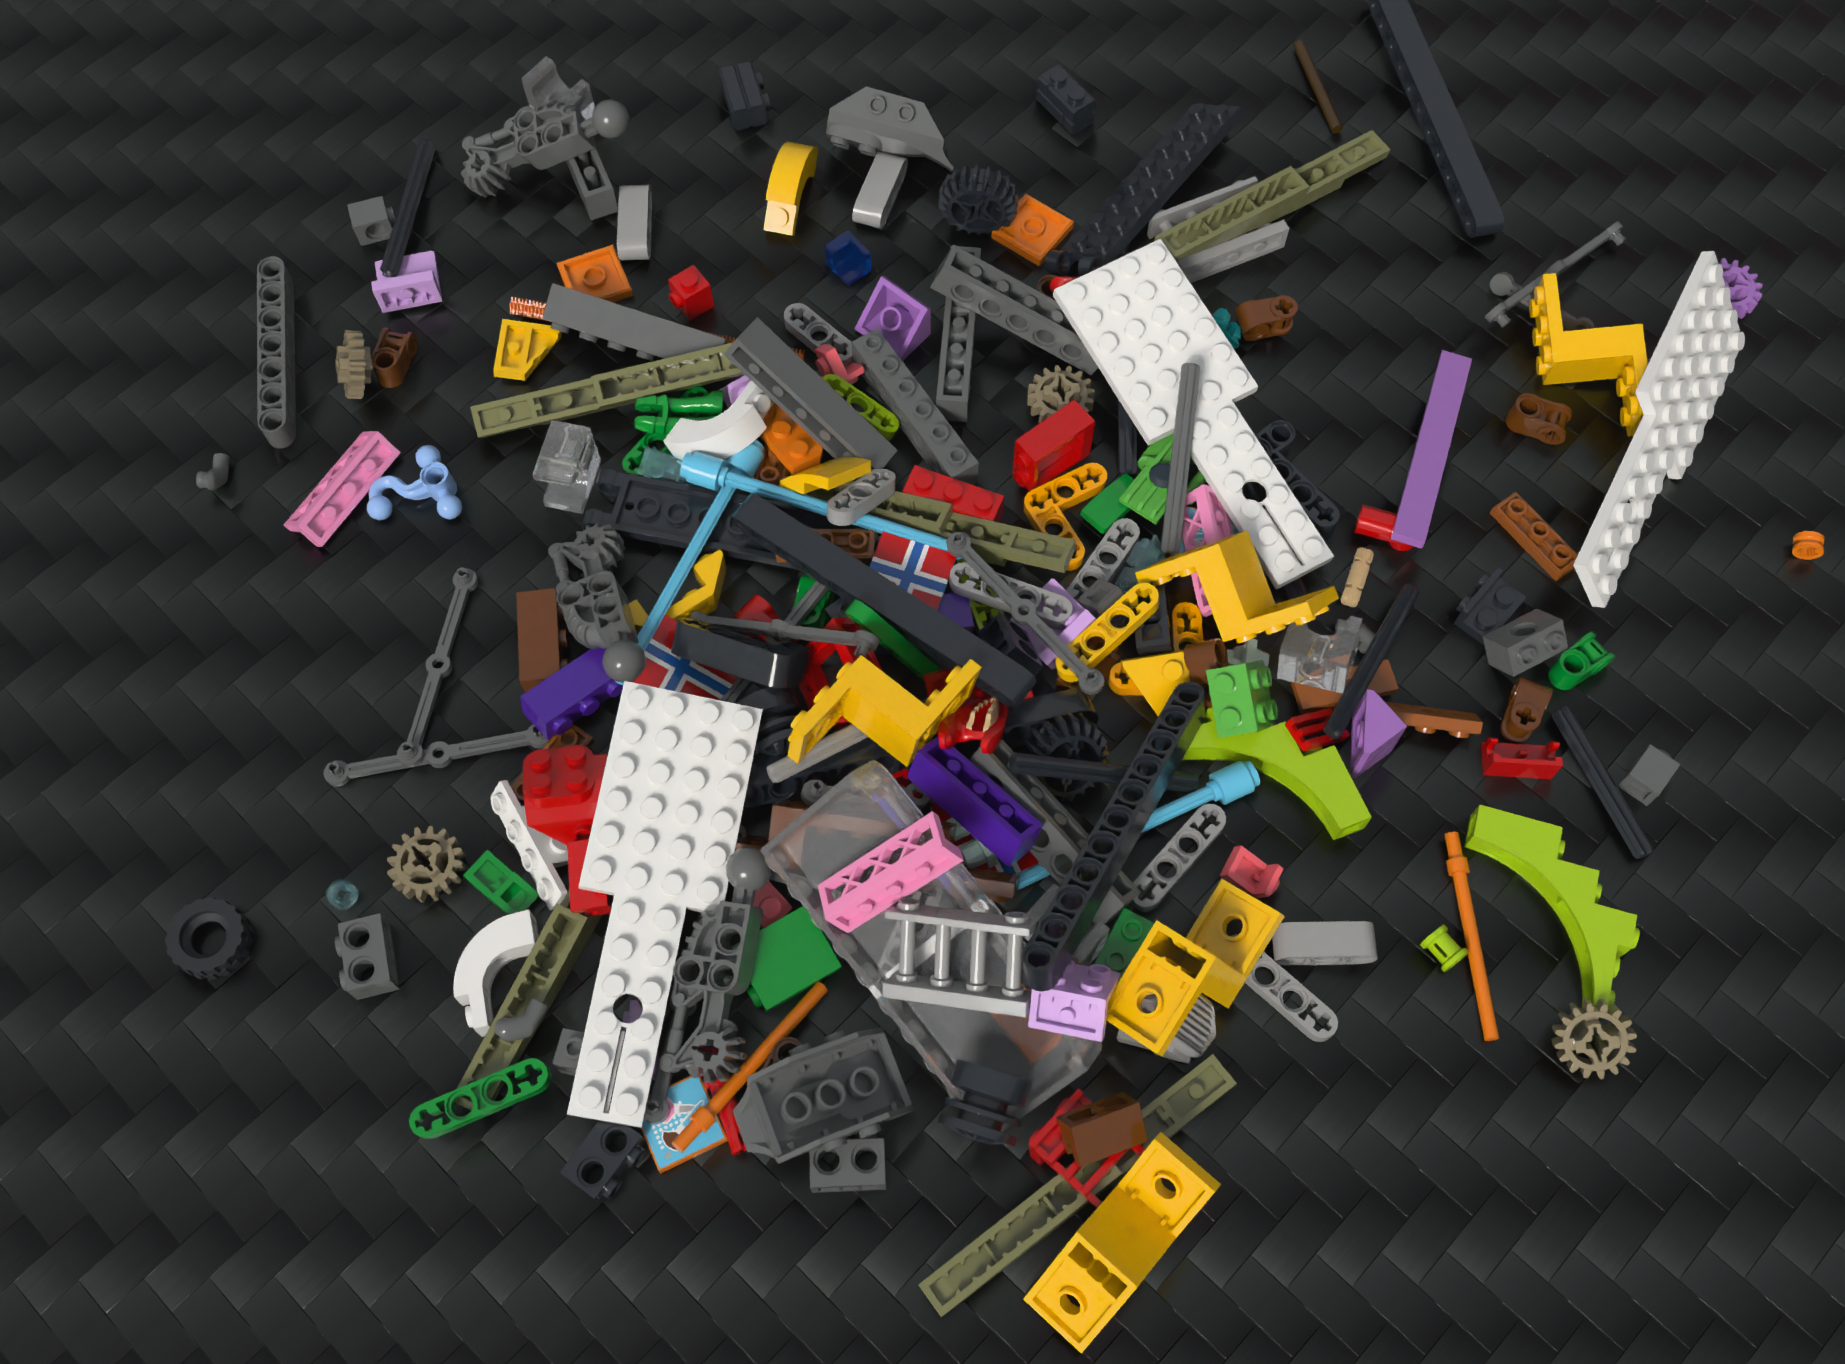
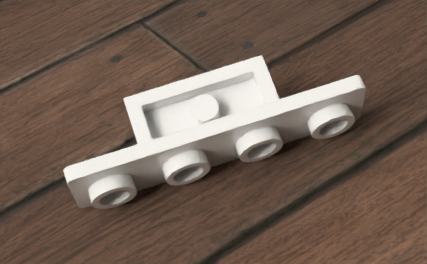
M507 780L499 781L490 797L492 809L500 816L506 828L508 839L515 844L521 856L523 867L526 871L530 872L537 886L539 897L546 902L549 910H553L556 904H561L567 894V890L555 869L568 864L567 845L527 826L525 805H520Z

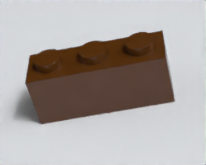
M556 588L516 592L519 680L525 693L570 663L569 659L564 656V649L569 648V635L567 629H563L564 616L562 609L556 601Z

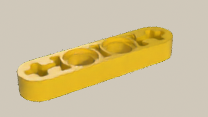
M1150 583L1136 584L1067 645L1068 648L1088 668H1094L1157 611L1159 607L1158 590ZM1148 595L1150 596L1149 604L1143 601L1138 605V596L1146 598ZM1135 607L1137 616H1135L1134 612L1132 611ZM1121 614L1129 618V623L1123 628H1115L1110 623L1111 619L1116 615ZM1099 636L1105 640V644L1099 650H1091L1086 646L1088 639ZM1078 649H1081L1083 652V655L1081 657ZM1056 657L1055 663L1060 678L1067 682L1078 681L1076 675L1069 668L1066 669L1065 664Z

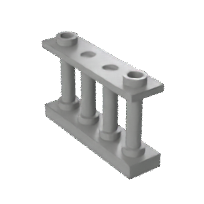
M1254 176L1246 180H1239L1228 187L1167 210H1159L1149 221L1147 231L1149 239L1257 184V178ZM1284 220L1274 224L1266 223L1258 227V230L1242 234L1232 240L1181 258L1177 261V264L1189 282L1192 283L1283 248L1289 227Z
M909 898L898 900L897 903L885 911L886 919L901 920L899 970L883 982L882 997L1026 1017L1029 1014L1032 991L1024 990V987L1021 986L1023 936L1029 937L1035 931L1039 924V919L1028 918V915L1023 912H1007L1005 915L926 906L920 905L919 900ZM916 922L936 925L934 975L931 977L918 976L917 972L914 971ZM951 927L972 929L970 980L966 982L954 981L949 976ZM987 931L1008 934L1006 984L1002 987L988 985V982L985 981Z

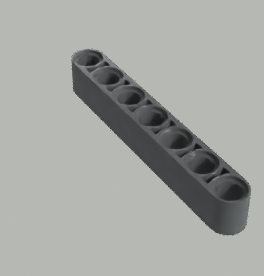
M270 256L261 260L257 266V422L264 436L273 447L285 448L291 445L296 438L294 282L284 262L278 257Z

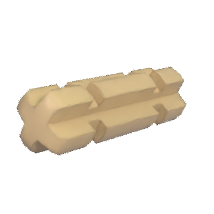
M1364 547L1357 549L1345 589L1341 596V603L1343 605H1348L1349 607H1356L1358 605L1370 564L1374 557L1372 550Z

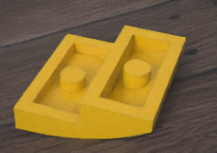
M858 457L835 458L780 480V487L801 494H807L819 488L830 490L871 473V460Z

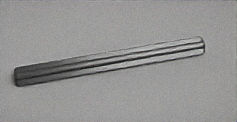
M1184 363L1181 366L1161 540V552L1166 554H1178L1180 552L1200 376V366L1195 363Z

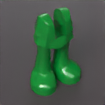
M715 390L706 396L690 398L667 397L666 394L659 397L653 394L636 398V410L646 413H658V417H636L634 419L635 429L650 434L656 432L665 435L673 429L680 418L695 421L714 418L722 413L723 391ZM670 413H703L709 417H670Z

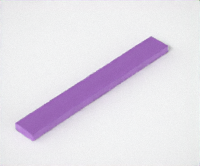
M1444 350L1440 354L1390 537L1391 540L1421 549L1425 544L1472 358Z

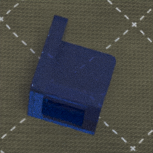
M848 230L825 245L826 265L846 285L850 286L871 271V254L869 250Z

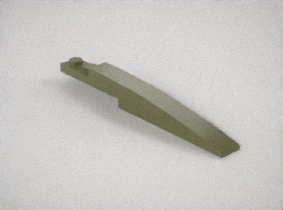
M1371 130L1297 169L1290 166L1156 235L1154 240L1161 239L1175 260L1198 253L1252 231L1266 223H1270L1339 189L1345 179L1385 159L1391 149Z
M732 343L594 375L589 379L479 404L470 408L478 438H484L530 426L546 425L636 403V398L653 394L659 397L744 375V373L724 355L726 350L732 345Z
M849 481L830 490L819 488L805 495L828 502L832 497L854 483V481ZM895 491L893 495L867 513L946 539L954 532H963L969 536L971 548L985 562L1003 567L1007 560L1065 573L1076 549L1075 540L955 513L950 503Z
M569 890L561 905H555L457 1089L512 1066L519 1061L582 953L602 915L585 917V912L575 914L570 912ZM532 998L548 1006L536 1030L530 1037L509 1042L502 1040L495 1034L494 1026L498 1019L523 1015ZM497 1081L490 1087L489 1096L492 1101L496 1099L504 1086V1081ZM462 1096L455 1102L469 1110L473 1108V1101L469 1096Z
M1213 1054L1141 1110L1148 1141L1140 1145L1145 1150L1160 1132L1169 1139L1172 1138L1181 1128L1237 1084ZM1130 1148L1094 1188L1092 1193L1096 1197L1124 1176L1140 1156ZM1108 1157L1083 1166L1074 1177L1084 1185ZM1058 1174L918 1285L942 1318L1089 1202Z

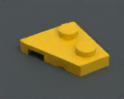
M502 319L494 364V377L525 381L559 341L562 332L550 328L551 325Z
M1184 650L1121 660V666L1157 716L1160 715L1174 689L1181 683L1190 682L1189 671L1184 661Z

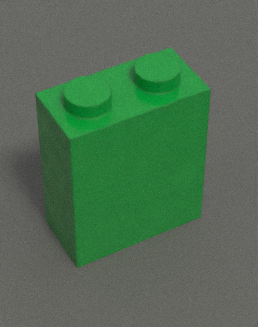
M806 904L759 931L750 980L751 987L746 990L756 1009L762 1006L767 1013L817 982L839 971L842 967ZM740 942L732 946L731 949H736L739 946Z

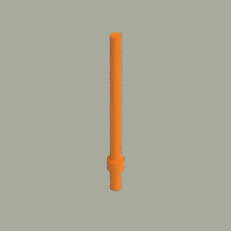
M1448 832L1444 834L1449 856L1446 864L1448 875L1453 876L1466 948L1469 951L1468 958L1484 1040H1498L1499 1034L1467 874L1470 873L1468 860L1466 857H1463L1459 833Z
M817 982L740 1066L741 1071L734 1073L704 1107L699 1106L689 1117L691 1122L672 1141V1145L678 1151L683 1153L701 1132L706 1133L716 1122L714 1117L747 1082V1077L754 1074L766 1061L777 1041L787 1037L828 992L824 984Z

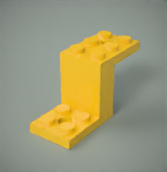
M1556 273L1543 274L1539 286L1534 288V299L1529 301L1530 317H1535L1536 328H1533L1532 333L1533 345L1539 346L1540 356L1536 357L1537 375H1542L1543 385L1618 378L1616 391L1618 397H1622L1624 406L1620 410V422L1622 426H1626L1627 436H1634L1644 415L1635 391L1648 366L1643 324L1563 331Z
M1248 530L1165 558L1135 573L1138 583L1152 581L1153 586H1158L1171 581L1174 577H1185L1197 572L1223 642L1236 638L1237 643H1242L1257 637L1256 634L1263 631L1268 635L1285 629V625L1295 622L1296 626L1305 624L1316 619L1315 616L1329 611L1328 605L1339 599L1335 587L1331 586L1275 604Z
M860 655L853 664L847 662L840 669L836 676L838 680L831 688L826 685L819 691L813 701L815 705L808 712L802 710L792 721L791 727L793 730L788 738L790 745L787 756L799 764L843 716L908 767L914 760L917 751L928 744L938 733L940 722L948 715L956 713L970 697L982 667L972 659L963 668L957 665L945 680L947 686L941 692L937 689L934 690L926 702L922 703L869 660Z
M1221 879L1186 938L1156 920L1109 999L1107 1021L1163 1057L1201 993L1229 1009L1285 916ZM1234 919H1240L1243 923L1241 933L1235 937H1229L1226 932L1228 923ZM1155 994L1158 999V1005L1153 1012L1145 1014L1142 1010V1001L1147 995Z
M1160 1132L1120 1183L1074 1234L1023 1300L1082 1354L1221 1184ZM1161 1178L1170 1180L1174 1184L1176 1191H1170L1165 1188ZM1067 1294L1074 1296L1078 1300L1080 1306L1072 1304L1068 1299Z

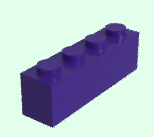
M600 647L594 650L590 649L520 696L523 714L547 740L556 734L561 735L572 726L573 722L582 716L591 715L605 700L610 697H617L622 693L623 685L616 683L604 671L602 659L606 649Z
M936 737L917 751L907 778L1004 864L1011 867L1032 849L1043 824L956 748L952 746L949 750L941 749L939 738Z

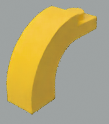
M786 142L782 145L775 159L765 199L768 200L763 230L795 235L802 191L807 179L815 175L819 147Z

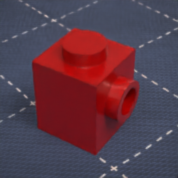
M694 265L668 279L671 290L668 294L673 306L677 310L680 309L689 321L714 307L711 286Z

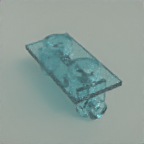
M654 446L652 449L649 447L645 448L637 474L648 478L700 487L687 482L686 478L680 476L682 460L656 450Z
M1153 535L1151 541L1142 538L1141 541L1136 542L1127 563L1129 566H1134L1135 569L1124 567L1115 582V585L1120 587L1123 594L1138 584L1136 572L1165 559V553L1162 552L1161 543L1157 535Z

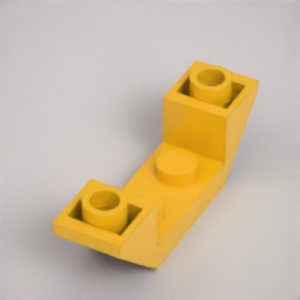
M720 549L713 554L702 556L693 565L696 581L701 588L689 591L682 600L670 606L665 615L677 621L678 618H689L692 612H701L708 615L717 609L727 570L724 554ZM636 599L629 603L636 632L639 634L648 615Z

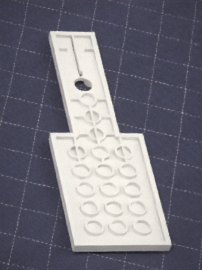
M1161 239L1054 289L1053 297L1148 446L1174 433L1182 364L1195 363L1200 366L1191 458L1238 531L1248 530L1261 567L1276 590L1329 563L1333 559L1334 555L1234 404L1255 393L1258 388L1257 383ZM1248 482H1258L1265 488L1266 498L1261 502L1251 499L1247 500L1243 496L1242 487Z
M1714 251L1701 252L1635 391L1644 415L1573 566L1592 607L1605 608L1610 596L1615 593L1617 580L1622 570L1628 565L1629 554L1633 545L1639 541L1640 530L1645 519H1648L1651 514L1652 504L1656 495L1662 490L1663 479L1666 473L1669 479H1682L1686 467L1691 465L1697 443L1702 441L1704 427L1708 419L1712 418L1714 405L1718 396L1723 394L1724 383L1728 374L1732 373L1736 356L1744 347L1745 335L1743 332H1740L1737 322L1738 314L1736 310H1733L1730 301V289L1726 287L1723 279V267L1721 264H1718Z
M624 681L579 882V889L614 895L567 1115L642 1127L686 909L703 912L705 909L708 911L714 910L720 904V901H725L729 882L726 876V864L730 855L735 852L763 709ZM625 994L638 997L643 1006L641 1016L632 1023L619 1021L613 1013L615 1001ZM621 1027L627 1028V1029H626V1034H625V1031H621V1035H620Z

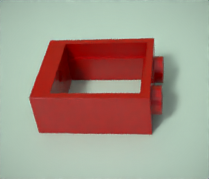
M1075 400L1015 440L1012 475L1020 487H1026L1031 491L1056 479L1090 455L1095 420Z
M833 618L823 628L846 632L862 630L850 618ZM810 641L805 646L810 649L804 682L798 684L809 710L815 705L813 701L819 691L826 685L831 688L821 664L836 650L843 665L847 662L853 664L858 659L854 655L857 646ZM868 651L866 659L882 671L874 652Z

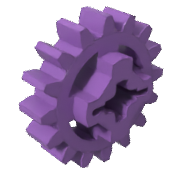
M1722 258L1719 264L1723 267L1725 285L1730 289V301L1733 310H1736L1738 317L1742 319L1746 313H1751L1762 297V293L1759 292L1762 288V283L1754 282L1758 275L1757 273L1749 274L1747 272L1749 270L1748 265L1740 268L1738 267L1737 260H1734L1732 264H1728L1727 260Z

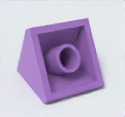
M881 276L855 330L864 336L878 328L900 359L904 361L931 334V309L885 276Z
M1366 690L1352 716L1349 765L1351 778H1357L1388 755L1407 727L1374 690Z

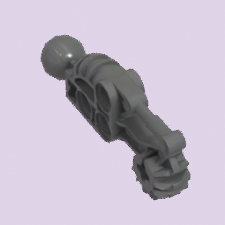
M613 99L603 100L596 105L592 118L585 120L578 108L571 104H546L543 107L534 109L530 106H525L519 109L514 117L509 118L505 122L504 128L495 132H489L475 139L468 136L463 140L462 148L466 150L470 158L468 161L462 162L465 169L460 174L465 179L464 183L473 192L485 198L489 195L496 196L499 189L505 190V182L511 180L509 176L510 169L521 164H532L535 168L543 170L595 149L594 135L599 134L608 139L620 137L628 129L630 116L626 107ZM512 135L515 138L513 142L497 149L488 148V146L497 143L498 140Z
M598 522L594 527L587 525L586 529L582 532L576 531L577 538L574 542L554 543L549 547L548 553L554 561L556 574L560 580L556 587V601L563 611L569 632L580 644L593 650L599 647L606 649L602 659V665L606 674L617 682H632L644 671L646 657L642 648L636 644L639 641L628 598L613 573L607 571L611 567L617 568L616 561L624 558V541L610 524L603 525L601 522ZM567 561L583 570L585 578L576 582L570 581Z
M755 847L740 848L730 855L726 864V876L734 887L732 902L720 901V904L714 910L708 911L705 909L701 913L702 918L698 922L694 921L692 924L694 930L691 936H686L687 949L682 950L681 957L675 962L673 967L675 980L671 1001L676 1006L673 1026L669 1032L666 1053L659 1060V1066L662 1071L677 1073L681 1069H687L693 1078L704 1076L706 1083L713 1084L717 1078L720 1082H727L730 1076L729 1071L732 1073H739L741 1071L740 1066L736 1063L737 1059L743 1060L747 1058L746 1053L739 1052V1048L746 1043V1040L742 1037H736L738 1026L728 1020L734 996L744 993L750 984L763 914L762 909L753 906L755 892L766 885L771 876V863L767 855ZM739 933L741 937L740 944L736 949L732 950L730 941L735 934ZM698 964L700 967L699 976L696 980L692 981L690 972ZM732 969L734 978L732 983L726 987L724 976L728 970ZM704 998L699 1026L682 1046L686 1011ZM696 1046L709 1049L714 1047L719 1048L718 1055H712L710 1052L699 1051L694 1048Z

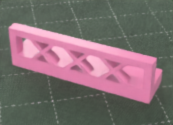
M378 431L362 432L285 522L284 526L290 531L301 532L314 545L322 547L367 494L374 481L382 476L401 452Z
M1205 484L1186 494L1182 526L1185 551L1197 547L1195 546L1194 538L1199 527L1203 528L1204 538L1200 546L1234 535L1229 515L1214 494L1212 488ZM1196 501L1198 508L1193 519H1191L1188 515L1187 505ZM1195 572L1191 574L1198 608L1201 615L1207 617L1212 614L1198 574Z
M933 811L820 883L818 889L825 920L849 933L897 903L898 900L907 897L964 861L961 850L945 839L939 816ZM930 828L933 838L925 844L918 846L917 843L921 834ZM900 847L904 848L899 860L892 865L888 864L893 851ZM870 866H875L870 878L860 883L859 881L864 870ZM842 884H846L841 897L833 901L831 891Z

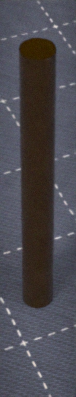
M1299 40L1295 42L1293 47L1332 133H1339L1342 131L1343 126L1305 42Z

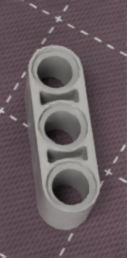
M881 151L877 152L853 208L852 220L854 222L879 229L884 227L904 181L908 166L907 158Z
M650 185L620 186L617 226L619 260H650L652 228Z
M1368 921L1280 923L1272 937L1274 961L1279 965L1366 964L1375 962L1378 959L1374 924Z

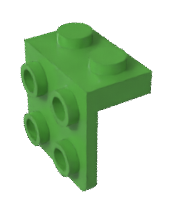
M1263 660L1206 670L1218 738L1258 732L1269 728L1271 722L1275 725V720L1278 719V708L1275 700H1271L1269 686L1272 685V675L1269 667L1265 666Z

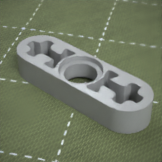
M794 303L785 309L784 321L786 329L813 352H815L814 349L823 344L832 346L834 343V347L839 353L846 351L845 356L839 354L843 365L846 366L853 362L851 341L809 307L801 303ZM817 331H822L828 336L822 341H815L811 338V335Z
M873 469L871 473L862 476L832 497L827 503L828 521L838 526L853 524L889 498L895 492L896 476L894 472L888 469Z

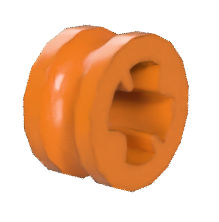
M1803 531L1793 536L1794 546L1792 547V554L1804 560L1821 557L1824 554V547L1822 545L1824 544L1825 537L1814 531Z

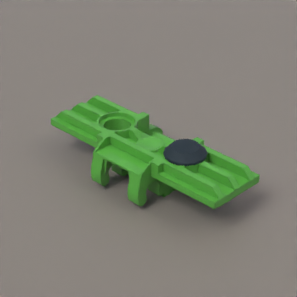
M1173 434L1151 444L1137 462L1138 468L1142 471L1119 498V502L1154 524H1157L1165 514ZM1190 456V464L1192 465L1195 462ZM1200 470L1187 485L1186 494L1205 484L1206 479Z

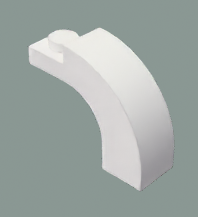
M750 381L726 411L714 418L703 421L680 418L663 441L678 463H682L687 452L694 454L696 451L724 460L745 449L764 432L767 426L762 419L773 406L774 401L754 382Z
M530 910L512 913L488 924L468 943L458 961L453 985L454 998L462 1006L470 1004V1006L465 1007L467 1024L469 1028L473 1027L481 1037L486 1035L494 1020L490 994L495 976L510 961L529 956L539 937L537 922Z

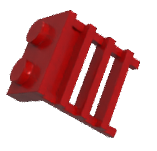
M1078 1088L1070 1098L1067 1097L1059 1104L1054 1112V1116L1046 1125H1041L1033 1133L1028 1143L1030 1157L1040 1166L1046 1162L1097 1209L1102 1201L1092 1191L1129 1149L1109 1156L1084 1185L1074 1177L1082 1167H1079L1074 1161L1066 1170L1058 1162L1066 1150L1056 1117L1092 1103ZM1140 1144L1131 1148L1139 1156L1145 1151Z

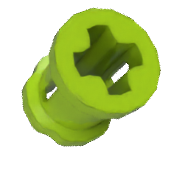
M1445 924L1431 933L1420 944L1423 949L1428 948L1442 964L1441 969L1444 972L1452 968L1469 953L1466 948L1461 949L1447 933L1448 928Z

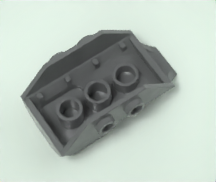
M866 86L829 110L826 135L830 138L833 146L849 150L850 145L859 147L858 150L861 151V154L875 157L878 151L900 157H926L949 171H954V167L945 156V141L923 102Z
M883 1028L858 1031L847 1036L844 1030L833 1033L823 1038L825 1044L811 1048L810 1043L795 1047L789 1051L790 1057L748 1076L747 1089L744 1096L733 1109V1115L747 1152L771 1156L778 1164L823 1146L826 1152H830L848 1144L846 1140L848 1136L859 1133L860 1138L863 1139L882 1131L880 1124L915 1111Z

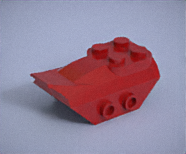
M574 745L540 749L528 754L523 762V793L527 826L565 845L569 842L589 839L608 753L593 754L587 747Z

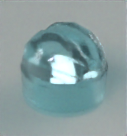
M339 879L332 882L326 891V896L329 903L336 909L346 910L356 903L358 889L349 881ZM340 890L347 892L344 898L338 895Z

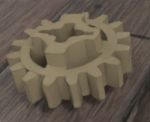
M345 330L343 346L337 345V382L344 383L345 397L347 399H362L365 384H371L372 359L370 347L364 346L363 333L361 331Z
M1055 365L1054 372L1044 368L1043 377L1035 375L1033 384L1028 386L1027 406H1031L1030 414L1032 416L1039 414V423H1041L1073 400L1089 413V411L1093 410L1095 390L1090 388L1091 380L1085 379L1082 381L1083 372L1079 371L1073 374L1071 373V366H1068L1065 371H1061L1059 365Z
M429 826L426 833H422L416 827L414 828L413 837L410 838L406 834L401 835L405 842L402 846L393 844L392 848L397 855L387 857V862L394 867L388 870L387 874L392 880H395L393 886L398 891L403 890L406 898L411 899L416 894V898L420 902H424L427 895L430 894L437 901L439 900V891L444 890L448 894L452 892L449 887L451 882L460 884L461 879L456 873L457 871L466 870L463 862L459 861L465 857V853L461 848H458L460 843L455 837L449 838L450 835L447 830L442 829L437 834L435 828ZM421 857L430 862L429 865L433 868V871L423 866Z
M1584 998V1007L1578 1008L1572 1002L1569 1004L1572 1011L1569 1015L1559 1012L1558 1015L1563 1024L1552 1025V1029L1558 1037L1551 1040L1554 1048L1560 1049L1556 1053L1561 1062L1567 1061L1566 1065L1569 1071L1573 1073L1580 1067V1072L1584 1078H1588L1591 1071H1596L1599 1079H1604V1070L1610 1069L1616 1075L1619 1073L1616 1064L1619 1062L1624 1065L1630 1064L1625 1054L1626 1052H1636V1047L1628 1040L1637 1038V1034L1633 1028H1628L1632 1022L1627 1015L1621 1016L1622 1011L1616 1004L1608 1009L1604 999L1600 998L1597 1005L1593 1006L1588 998ZM1599 1018L1609 1020L1615 1026L1612 1027L1611 1024H1603L1599 1021ZM1593 1028L1596 1030L1597 1034H1599L1595 1036V1048H1593L1590 1043L1593 1039L1592 1035H1594ZM1576 1053H1585L1589 1056V1059L1580 1057Z

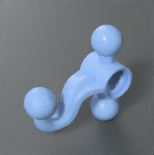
M425 445L417 450L416 462L423 469L420 472V479L412 484L407 485L396 476L390 475L380 477L374 481L369 489V502L367 504V512L370 517L380 521L387 519L393 511L392 503L388 498L382 496V492L386 488H392L399 495L412 500L432 497L438 501L437 512L443 518L450 520L460 515L462 503L455 496L457 483L447 467L440 463L441 455L436 447Z

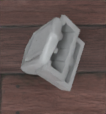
M1204 993L1200 994L1164 1053V1058L1190 1064L1191 1057H1201L1216 1038L1215 1009L1207 995ZM1155 994L1147 995L1143 999L1142 1010L1145 1014L1151 1013L1156 1009L1158 999ZM1119 1029L1117 1035L1118 1042L1150 1050Z

